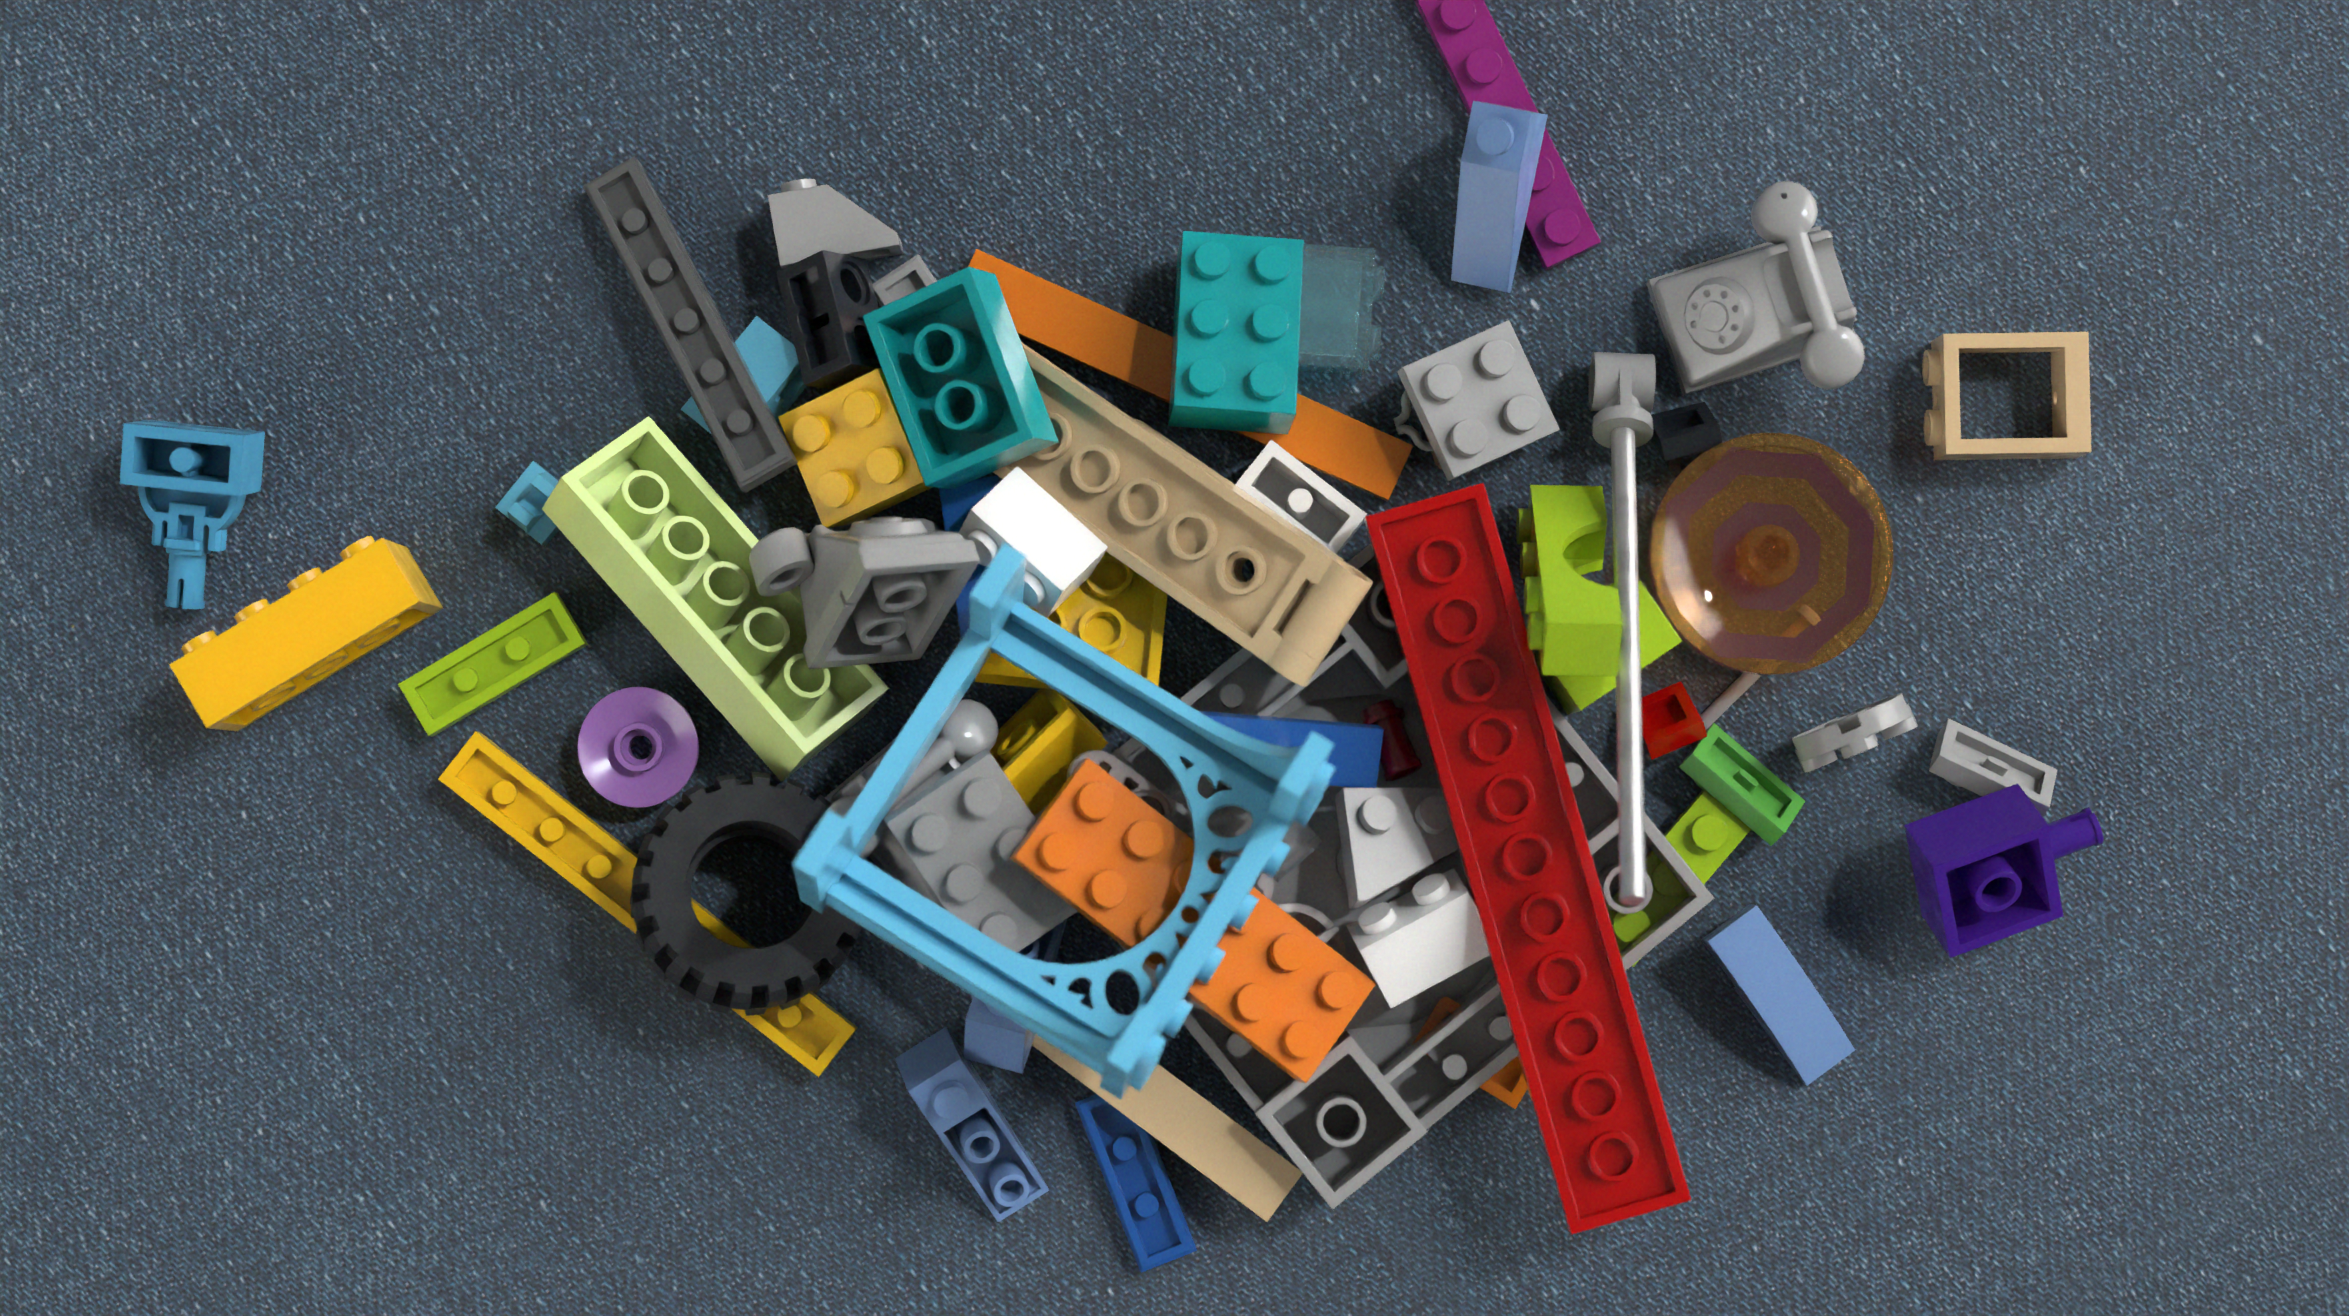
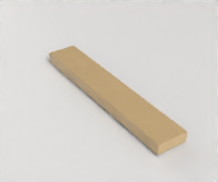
M1035 1034L1032 1043L1033 1047L1266 1222L1269 1221L1303 1175L1301 1170L1159 1064L1156 1065L1140 1092L1129 1086L1120 1100L1099 1087L1102 1078L1100 1074Z

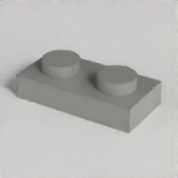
M1949 718L1937 735L1929 772L1944 778L1950 784L1963 787L1980 796H1985L2018 783L2042 817L2050 808L2057 769Z

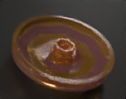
M1757 433L1733 438L1716 445L1692 461L1674 479L1662 497L1652 521L1648 542V567L1652 588L1660 609L1676 633L1690 647L1707 659L1728 669L1747 674L1777 676L1808 670L1840 655L1865 633L1881 609L1888 592L1893 568V541L1888 517L1880 498L1866 477L1849 460L1828 446L1812 439L1785 433Z

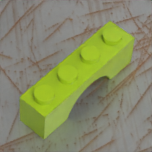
M1530 485L1528 508H1518L1516 540L1517 544H1521L1520 576L1521 579H1525L1524 612L1529 614L1528 648L1529 650H1539L1542 675H1618L1623 627L1618 589L1595 583L1581 576L1600 571L1603 568L1607 514L1602 486Z

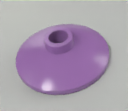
M648 687L624 688L601 699L587 714L578 737L579 763L589 784L607 800L627 807H650L663 803L675 796L690 780L699 756L698 733L688 711L672 696ZM645 736L652 743V751L647 758L640 760L632 754L631 745L637 737Z

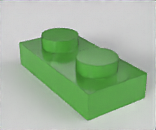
M1713 723L1706 730L1707 737L1698 740L1694 744L1679 768L1688 774L1701 789L1709 792L1738 817L1751 831H1754L1772 846L1785 834L1805 803V800L1719 726Z

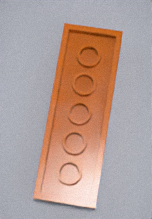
M1084 758L1010 856V859L1123 947L1130 950L1152 935L1168 919L1178 905L1192 870L1194 840L1090 758ZM1211 854L1207 861L1208 869L1215 874L1225 872V870L1220 869L1223 862ZM1253 887L1249 894L1259 899L1246 923L1240 932L1231 926L1228 927L1217 945L1218 948L1226 952L1207 985L1196 979L1186 995L1296 1081L1307 1083L1377 983ZM1217 893L1200 896L1210 905ZM1187 907L1181 911V918L1184 922L1192 924L1199 919V914L1194 908ZM1176 934L1180 950H1182L1189 938ZM1158 953L1149 955L1144 961L1154 971L1157 970L1159 964L1166 967L1165 958Z

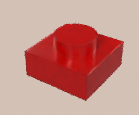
M1681 681L1641 698L1642 743L1651 760L1707 737L1704 722Z

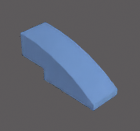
M1749 904L1701 939L1734 984L1737 994L1804 1085L1808 1086L1855 1051L1810 979L1757 905Z

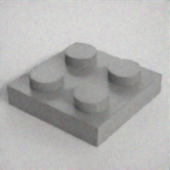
M1509 320L1406 365L1397 371L1448 481L1560 430Z

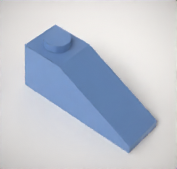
M1473 101L1460 164L1451 272L1452 281L1511 293L1547 114Z

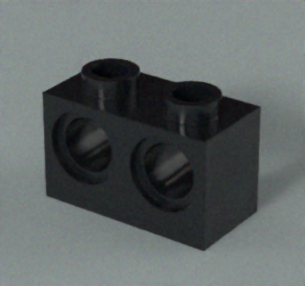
M821 250L776 272L804 385L834 390L877 368H882L862 317L878 309L866 259Z

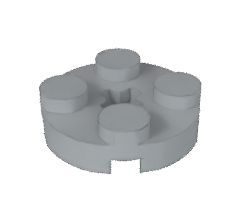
M1899 693L1856 709L1857 711L1841 718L1837 717L1793 737L1792 741L1796 748L1795 752L1804 773L1838 760L1834 751L1836 749H1840L1843 758L1846 759L1878 746V739L1875 733L1881 731L1884 740H1887L1918 727L1909 704H1906L1903 694Z

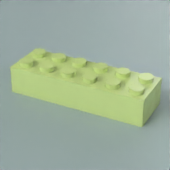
M649 416L562 476L542 507L545 514L781 782L862 719L889 689L868 664L808 669L802 650L807 641L800 587L796 586L785 593L767 597L760 595L749 564L750 551L759 540Z

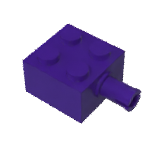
M2018 783L1904 825L1922 917L1950 958L2063 917L2054 860L2091 846L2101 845L2104 842L2099 821L2089 807L2047 823Z

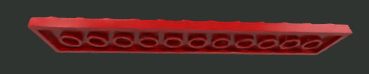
M1484 483L1365 516L1364 521L1473 900L1477 907L1483 935L1568 1230L1571 1234H1575L1690 1201L1691 1197L1534 654L1528 648L1527 630Z

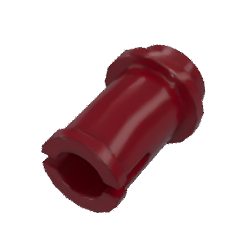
M1388 699L1370 705L1360 712L1361 724L1379 725L1384 729L1380 764L1386 781L1402 779L1415 773L1422 767V763L1417 758L1401 721L1405 717L1403 708H1396L1393 700Z

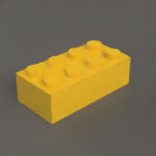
M372 536L360 539L345 548L340 553L343 561L326 572L322 573L320 568L317 567L297 576L287 584L290 590L289 594L272 604H269L267 599L259 600L239 611L234 616L238 624L217 636L214 630H211L184 644L181 647L184 656L169 665L205 727L209 729L239 731L442 610L441 603L409 549L384 538L376 542Z

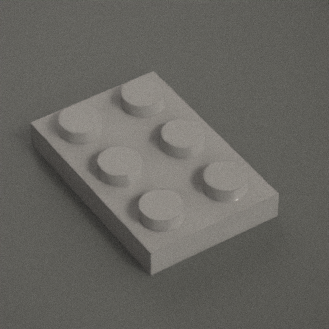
M987 748L884 817L887 826L945 909L1016 953L1077 912L1071 905L1010 859V856L1037 820Z

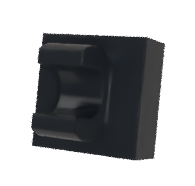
M1705 402L1651 414L1653 418V435L1651 439L1673 477L1682 476L1680 460L1684 456L1697 454L1704 470L1714 463V455L1711 450L1721 448L1723 445L1720 426Z

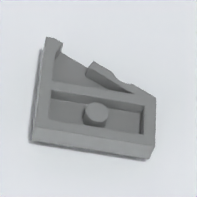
M1342 788L1335 795L1350 908H1360L1374 897L1394 886L1397 887L1416 876L1420 871L1431 865L1434 866L1459 851L1441 788Z

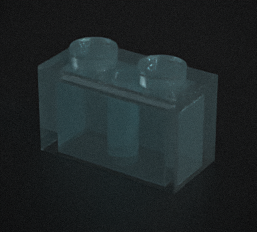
M1304 244L1298 372L1363 376L1368 370L1369 361H1379L1381 326L1371 325L1372 301L1382 302L1385 267L1375 265L1376 249Z

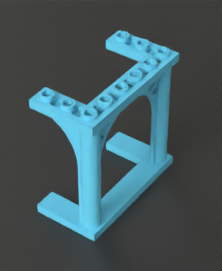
M1003 543L970 593L969 629L845 818H841L828 809L792 865L801 901L820 913L828 905L1100 1074L1102 1078L1099 1087L1121 1100L1129 1086L1140 1092L1154 1071L1163 1052L1162 1048L1167 1041L1160 1037L1164 1032L1174 1038L1193 1007L1192 1004L1183 999L1195 980L1198 979L1207 985L1226 952L1218 948L1217 945L1228 927L1231 926L1240 932L1259 901V899L1249 893L1261 874L1273 879L1291 849L1282 840L1294 821L1305 827L1324 796L1323 793L1330 783L1329 780L1336 769L1327 763L1334 744L1312 731L1305 743L1299 747L1277 746L1246 736L1210 719L1024 605L1026 556ZM992 652L1149 748L1171 771L1186 798L1194 829V858L1186 889L1171 915L1152 935L1132 949L1115 957L1098 962L1065 965L1047 963L1020 955L1002 946L859 857ZM1180 758L1192 766L1186 769ZM1205 777L1210 781L1214 789H1216L1218 782L1230 788V790L1219 791L1206 799L1198 793L1197 785L1199 779ZM1223 807H1240L1251 815V827L1244 834L1237 837L1223 838L1216 836L1207 826L1210 815ZM1244 850L1240 857H1230L1221 864L1220 869L1225 870L1224 873L1215 874L1208 869L1207 861L1213 852L1235 853ZM1217 893L1210 905L1200 896ZM1187 907L1194 908L1199 914V919L1195 923L1188 924L1182 920L1181 911ZM1176 934L1189 938L1182 950H1180ZM1158 953L1165 958L1166 967H1163L1162 964L1158 965L1155 978L1159 987L1153 993L1151 980L1142 969V964L1149 955ZM1115 972H1124L1130 975L1138 987L1140 994L1139 1006L1131 1015H1119L1114 1012L1105 997L1106 980ZM1041 977L1055 978V985L1049 984L1041 979ZM1086 979L1092 983L1090 1000L1093 1009H1089L1080 1003L1084 998V994H1074L1067 990L1074 981Z

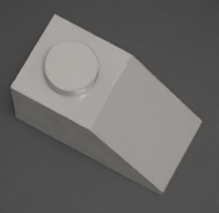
M799 179L782 184L780 186L782 193L768 195L778 257L782 269L821 250L864 258L866 260L903 254L902 243L896 231L827 184L817 186L815 179Z

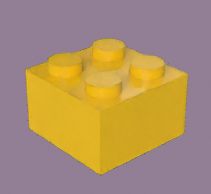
M877 368L778 417L790 448L798 462L797 465L820 521L827 528L862 521L932 488L925 485L882 368Z

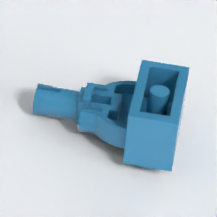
M142 420L123 424L120 484L138 486L143 510L153 522L151 544L163 545L166 548V553H169L165 606L178 608L179 605H182V609L205 608L204 588L207 554H211V551L226 550L227 528L241 513L246 495L261 491L265 432L156 420Z

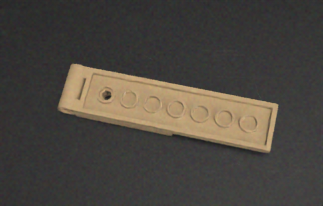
M1022 343L1059 443L1000 468L993 473L1004 479L1018 466L1107 545L1106 552L1260 658L1276 672L1290 681L1306 687L1373 582L1362 572L1344 562L1343 558L1141 420L1133 419ZM1247 560H1250L1255 568L1254 575L1249 581H1246L1242 576V566Z

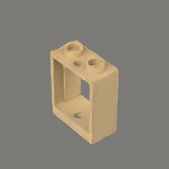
M2088 332L1942 334L1931 341V350L1924 351L1922 361L1923 381L1925 386H1932L1933 409H1927L1924 416V439L1927 446L1934 445V460L2079 458L2091 453ZM2051 352L2053 438L1961 439L1959 353Z

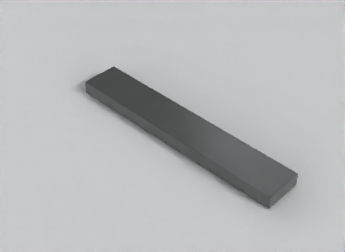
M634 156L583 185L739 488L747 493L796 465L798 462L641 162Z

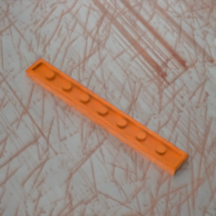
M976 249L968 267L996 275L1019 336L1169 403L1173 337ZM1298 393L1296 416L1288 435L1232 431L1263 446H1266L1270 440H1273L1302 464L1387 502L1413 445Z

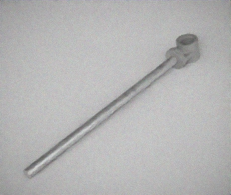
M1592 352L1589 370L1588 402L1590 411H1599L1593 417L1592 436L1600 445L1611 448L1614 588L1618 589L1623 623L1618 675L1616 676L1620 902L1628 906H1638L1646 902L1635 448L1646 444L1653 435L1651 412L1655 395L1656 365L1654 354Z

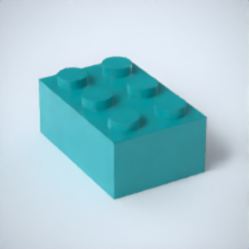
M1183 231L1177 253L1168 426L1288 435L1296 416L1304 240Z
M967 267L862 316L926 486L953 490L1059 443L995 274Z

